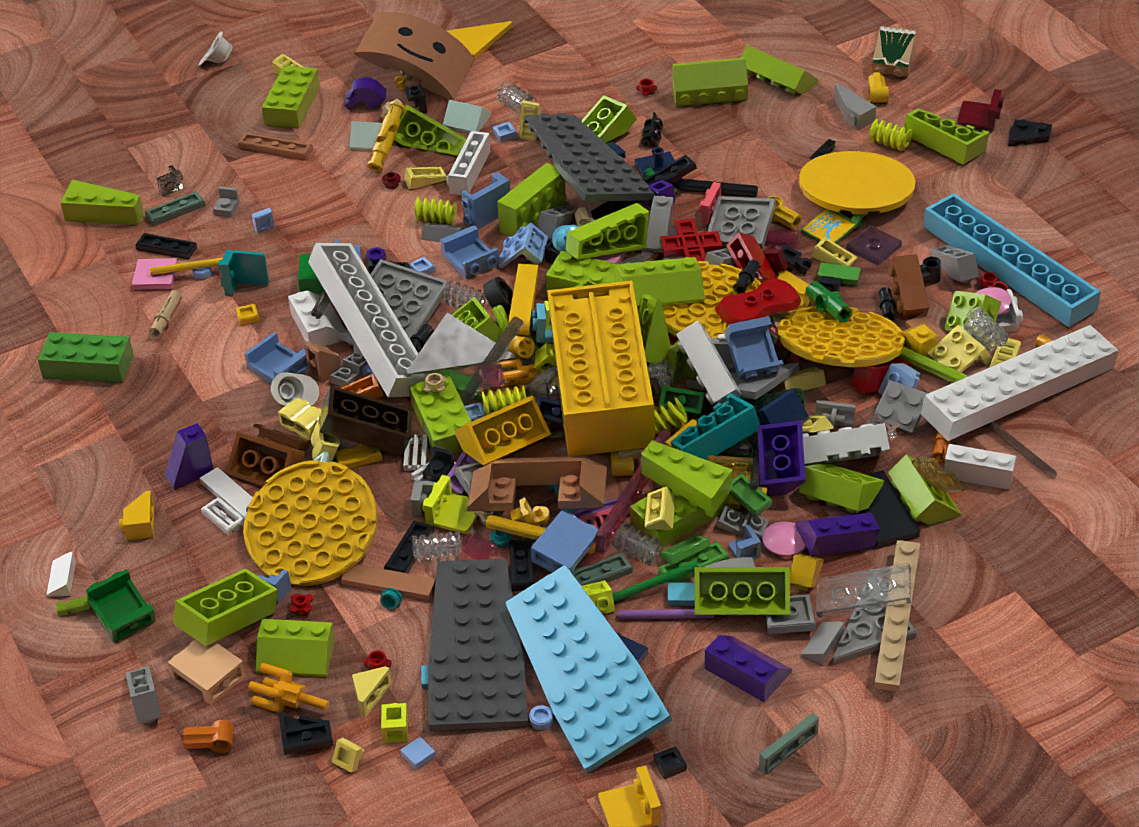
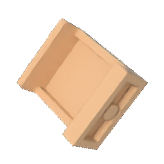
M193 640L184 650L176 654L168 662L171 676L175 679L181 676L202 691L204 701L209 705L215 703L246 677L243 661L216 642L204 646L199 641Z

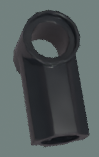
M937 257L925 258L923 264L920 265L923 282L931 284L939 282L941 280L940 259Z

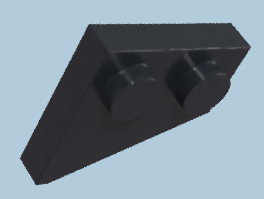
M1015 119L1008 146H1014L1015 142L1025 141V145L1035 142H1049L1052 125L1043 122L1037 123Z
M278 712L284 755L334 746L329 720L311 719L302 715L298 719L287 717L285 712Z

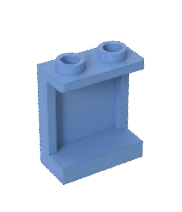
M499 172L491 175L492 184L474 194H470L467 191L461 192L463 221L466 225H475L479 230L499 218L497 201L510 192V180Z
M475 225L440 239L442 255L465 279L499 265V250L497 248L490 250L479 239L478 228Z
M769 316L729 324L724 331L738 379L746 378V380H751L765 373L766 376L774 375L779 372L778 370L783 365L782 360L778 361L768 330L771 326Z
M275 332L245 352L247 369L270 383L280 373L303 374L308 370L305 349L298 353L292 351L279 342L278 334Z
M561 510L531 547V561L552 573L566 565L572 575L575 576L577 564L596 541L597 546L599 545L600 530L592 524L579 520L575 515Z

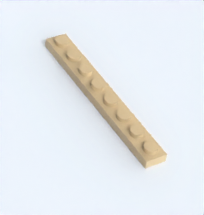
M897 540L874 684L876 689L899 692L920 543Z

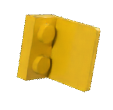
M646 766L636 768V779H633L632 785L598 794L609 827H652L662 824L661 804Z

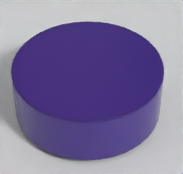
M378 247L371 248L366 252V259L373 260V264L376 265L380 259L386 261L385 250Z

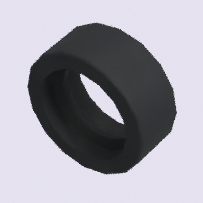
M495 277L484 284L483 291L492 309L501 305L506 315H509L513 291L504 279Z

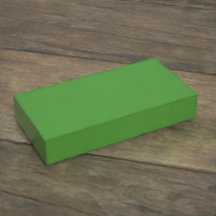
M821 263L817 280L819 281L822 276L841 278L842 284L857 286L861 268Z
M740 473L732 479V490L729 494L755 518L772 505V500L744 474Z
M694 535L662 551L660 556L662 561L675 564L711 546L709 538Z

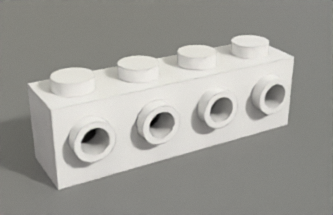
M470 132L447 177L450 194L462 196L461 192L463 191L470 193L491 152L489 133Z
M699 321L676 334L680 340L677 344L683 354L687 353L689 357L687 363L693 371L696 369L698 373L696 379L702 388L706 387L708 393L705 395L711 405L723 404L727 401L726 396L730 393L739 398L743 396L706 329Z

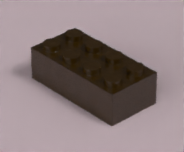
M330 385L322 403L320 433L379 449L390 454L403 456L411 439V409Z

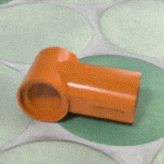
M218 720L212 726L186 727L183 731L184 748H211V750L217 753H227L232 749L234 725L227 720Z

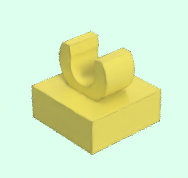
M341 738L336 742L332 763L352 773L357 770L359 761L362 760L364 749L345 738Z

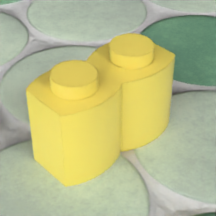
M295 398L277 413L282 426L296 432L303 439L311 440V435L321 415V409L311 406L306 400Z
M320 415L311 435V444L314 447L312 458L314 460L326 451L329 454L331 463L340 445V438L319 432Z

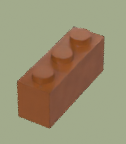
M917 254L893 257L891 265H888L889 277H893L892 291L894 295H897V312L901 313L902 320L913 319L921 314L926 317L929 304Z

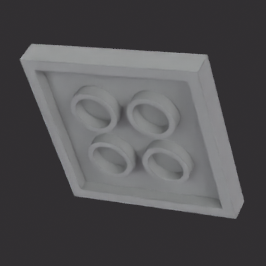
M718 196L707 232L718 231L722 247H726V244L740 232L754 236L760 248L763 249L776 201L775 199Z

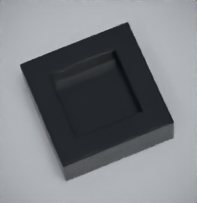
M676 746L653 755V761L664 779L687 771V764Z

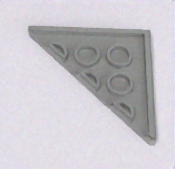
M446 313L405 372V376L436 373L447 369L456 370L474 365H489L494 362L512 360L516 355L451 314Z
M799 363L782 365L778 370L779 372L774 375L766 376L765 373L751 380H746V378L738 379L737 372H730L743 395L741 397L756 400L798 372ZM696 378L686 380L688 388L707 391L706 387L702 388Z
M876 569L871 571L870 578L865 584L859 602L855 606L848 626L838 643L837 650L832 656L833 665L880 650L889 589ZM910 621L906 641L917 637V631Z

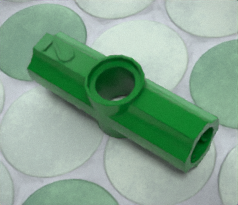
M817 281L811 282L806 287L805 294L815 302L819 312L829 313L840 323H845L852 317L853 310L842 301L839 292H830Z

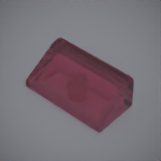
M769 228L764 246L774 244L775 247L786 245L790 248H797L800 232Z

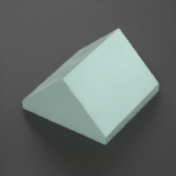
M449 100L443 125L451 130L469 134L471 131L479 132L491 116V111L480 106Z
M352 121L350 150L372 151L382 123Z

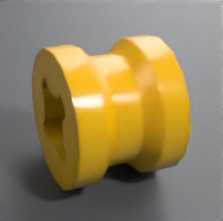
M520 335L513 336L508 344V350L522 358L530 357L535 349V343L531 338Z

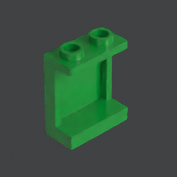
M128 569L116 572L111 577L101 582H96L86 589L89 605L114 643L156 622L154 608L150 603L147 604L132 582Z

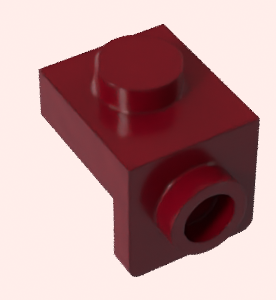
M771 244L763 250L773 271H784L789 267L782 249H776L775 245Z

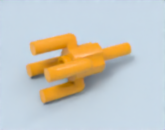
M519 358L493 363L495 371L514 368L513 371L500 373L501 380L493 381L495 389L517 385L519 392H521L522 386H524L527 395L529 394L528 386L539 385L541 378L546 376L534 368L535 364L523 366V362Z
M261 663L259 671L278 677L280 681L265 677L262 684L251 681L248 686L249 691L274 698V701L254 696L251 701L252 705L276 713L283 712L285 705L297 709L303 703L327 710L330 703L327 700L306 694V686L291 682V671L266 663Z

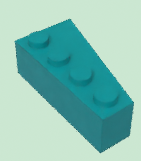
M730 393L726 396V402L716 404L710 415L701 416L698 419V424L696 426H689L670 442L671 446L705 460L712 459L720 452L733 447L737 442L752 436L754 432L758 431L760 423L755 407Z

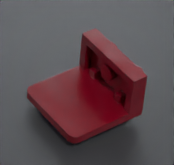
M994 89L990 104L963 101L957 124L965 127L969 125L994 130L996 120H1000L1001 109L1003 108L1004 98H1001L1002 90Z

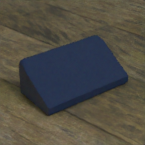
M539 396L537 405L544 420L564 425L561 402Z

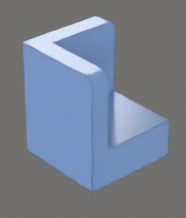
M749 524L745 525L744 538L730 542L728 547L735 558H760L761 541Z
M283 570L277 577L271 575L269 578L258 575V577L278 589L277 604L292 589L287 570Z

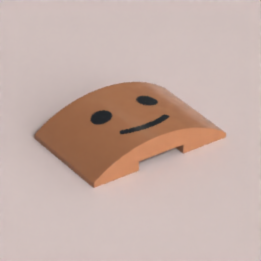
M396 12L378 13L354 54L385 70L392 66L422 80V87L449 100H454L474 61V57L469 50L446 30L422 18Z

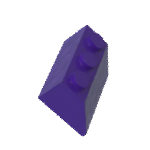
M802 420L759 425L760 485L767 488V496L786 495L806 482Z
M858 513L795 522V526L811 557L875 548L880 527L872 513Z
M719 635L705 649L706 670L762 702H765L792 672L791 668L733 636Z

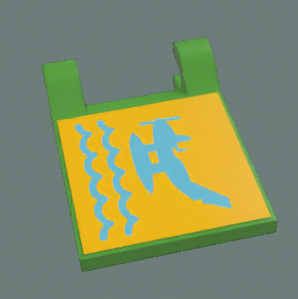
M825 209L805 225L801 232L818 242L826 237L837 244L856 227L865 225L866 221L862 219L865 215L854 214L852 219L839 212Z

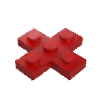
M694 219L675 220L674 227L677 235L660 236L659 239L663 256L683 254L684 258L695 257L697 262H705V252L722 249V242L718 231L699 233Z

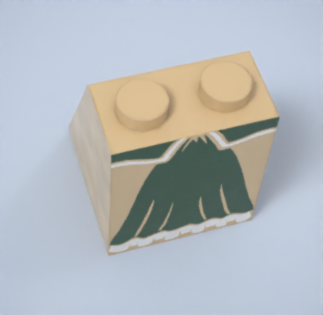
M880 26L872 61V71L880 72L881 75L890 74L897 77H908L916 53V30Z

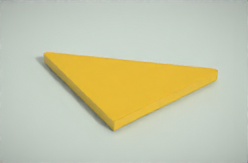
M508 21L447 30V32L457 38L469 50L475 60L513 27V23Z

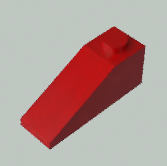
M896 357L891 361L878 365L855 367L850 385L858 388V392L863 394L879 391L890 364L904 363L910 367L911 363Z

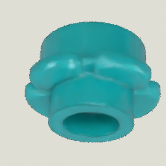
M494 530L490 534V540L495 547L506 548L509 546V541L512 540V534Z
M387 588V590L384 589L381 592L380 602L384 608L393 610L401 605L400 602H402L403 598L398 590Z

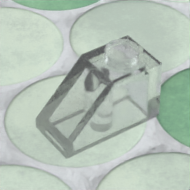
M551 367L535 375L532 381L525 386L526 398L533 395L536 403L539 396L557 401L559 399L557 369Z

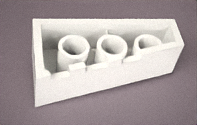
M885 423L877 425L866 424L854 429L852 427H845L831 433L830 430L817 432V435L809 436V433L803 434L805 466L879 456L890 449Z

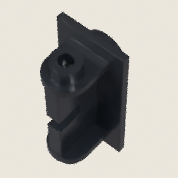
M653 112V117L644 123V134L641 142L645 147L653 144L659 147L660 140L662 139L663 122L657 117L655 112Z

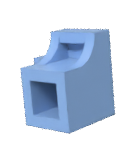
M904 363L890 364L878 392L883 395L889 380L916 389L920 380V373Z

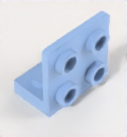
M532 223L526 227H521L514 236H509L503 242L504 247L499 256L500 262L498 266L502 269L521 254L535 265H538L542 262L548 236Z

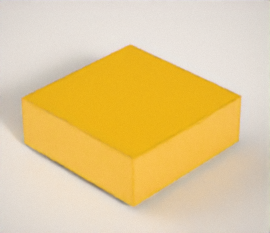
M255 304L235 308L240 326L260 322Z

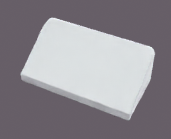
M73 552L53 560L47 597L70 596L76 565Z

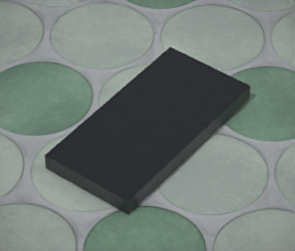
M884 470L866 474L884 480L883 486L870 507L859 511V513H872L880 527L876 547L897 543V540L906 541L920 537L919 528Z

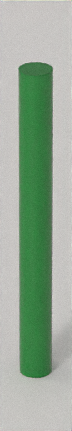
M697 561L691 562L612 593L614 603L694 572L695 567H699Z

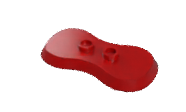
M769 279L750 292L725 296L717 303L715 310L718 316L727 324H734L763 318L773 313L792 311L799 307L801 298L796 289L786 281Z

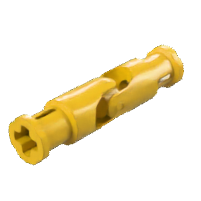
M391 101L389 104V112L384 117L380 132L372 149V158L367 164V167L374 172H382L384 168L383 163L388 158L401 122V114L405 110V106L397 101Z

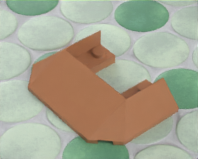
M586 456L496 459L473 472L467 511L513 510L516 486L560 484L558 509L604 508L607 467Z

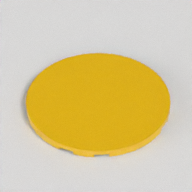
M842 151L825 154L806 163L799 174V187L810 201L823 208L836 212L846 210L852 211V214L868 215L870 211L884 213L906 204L913 196L915 177L905 165L890 157L870 152Z
M699 261L705 301L662 306L667 331L676 337L677 333L696 321L702 324L710 338H718V334H725L724 331L729 325L718 316L715 307L725 296L737 294L734 292L733 285L738 280L741 269L722 263L719 266ZM755 278L754 282L747 287L745 293L756 289L762 283Z
M816 306L789 313L786 315V319L780 321L778 326L779 341L792 353L814 362L843 367H865L891 361L903 351L905 338L903 337L902 330L891 320L873 312H869V314L858 312V308L849 307L853 310L852 317L845 323H840L827 312H819Z
M319 460L300 462L275 473L266 481V484L259 492L254 494L248 505V512L244 520L243 533L245 545L255 564L269 577L271 575L277 577L283 570H287L291 585L313 586L323 584L348 572L367 553L377 530V504L365 480L347 466L336 462H319Z

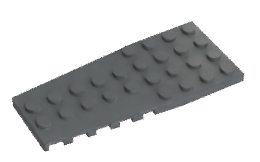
M547 113L525 115L524 123H529L528 129L530 132H535L534 138L541 140L540 146L542 149H547L546 155L549 158H553L552 163L583 201L653 200L655 193L649 189V185L624 161L623 157L614 152L575 115L558 113L557 115H549Z
M505 558L437 562L428 662L429 731L528 727L525 666L520 635L506 606V602L513 598L507 559Z

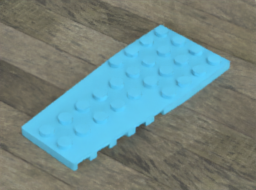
M566 565L506 602V606L551 709L587 773L673 720L637 660Z

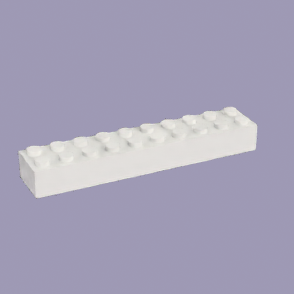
M315 243L308 262L387 397L410 396L409 385L425 381L429 374L421 373L409 377L405 376V372L418 355V352L351 243Z
M1089 325L926 394L921 415L949 441L1113 369L1119 350Z

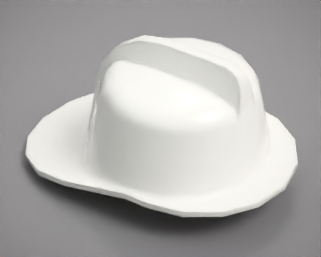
M222 31L217 35L198 66L202 65L206 60L214 63H222L227 60L233 46L222 37Z
M286 372L276 375L272 380L270 391L273 398L281 405L286 406L295 398H300L308 401L312 406L318 400L319 387L316 381L309 376Z

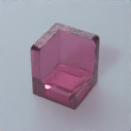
M501 364L480 367L479 373L483 385L479 390L480 395L482 394L481 391L484 394H488V390H492L494 393L497 389L501 390L506 383Z
M471 528L460 543L459 548L476 560L489 559L497 546Z

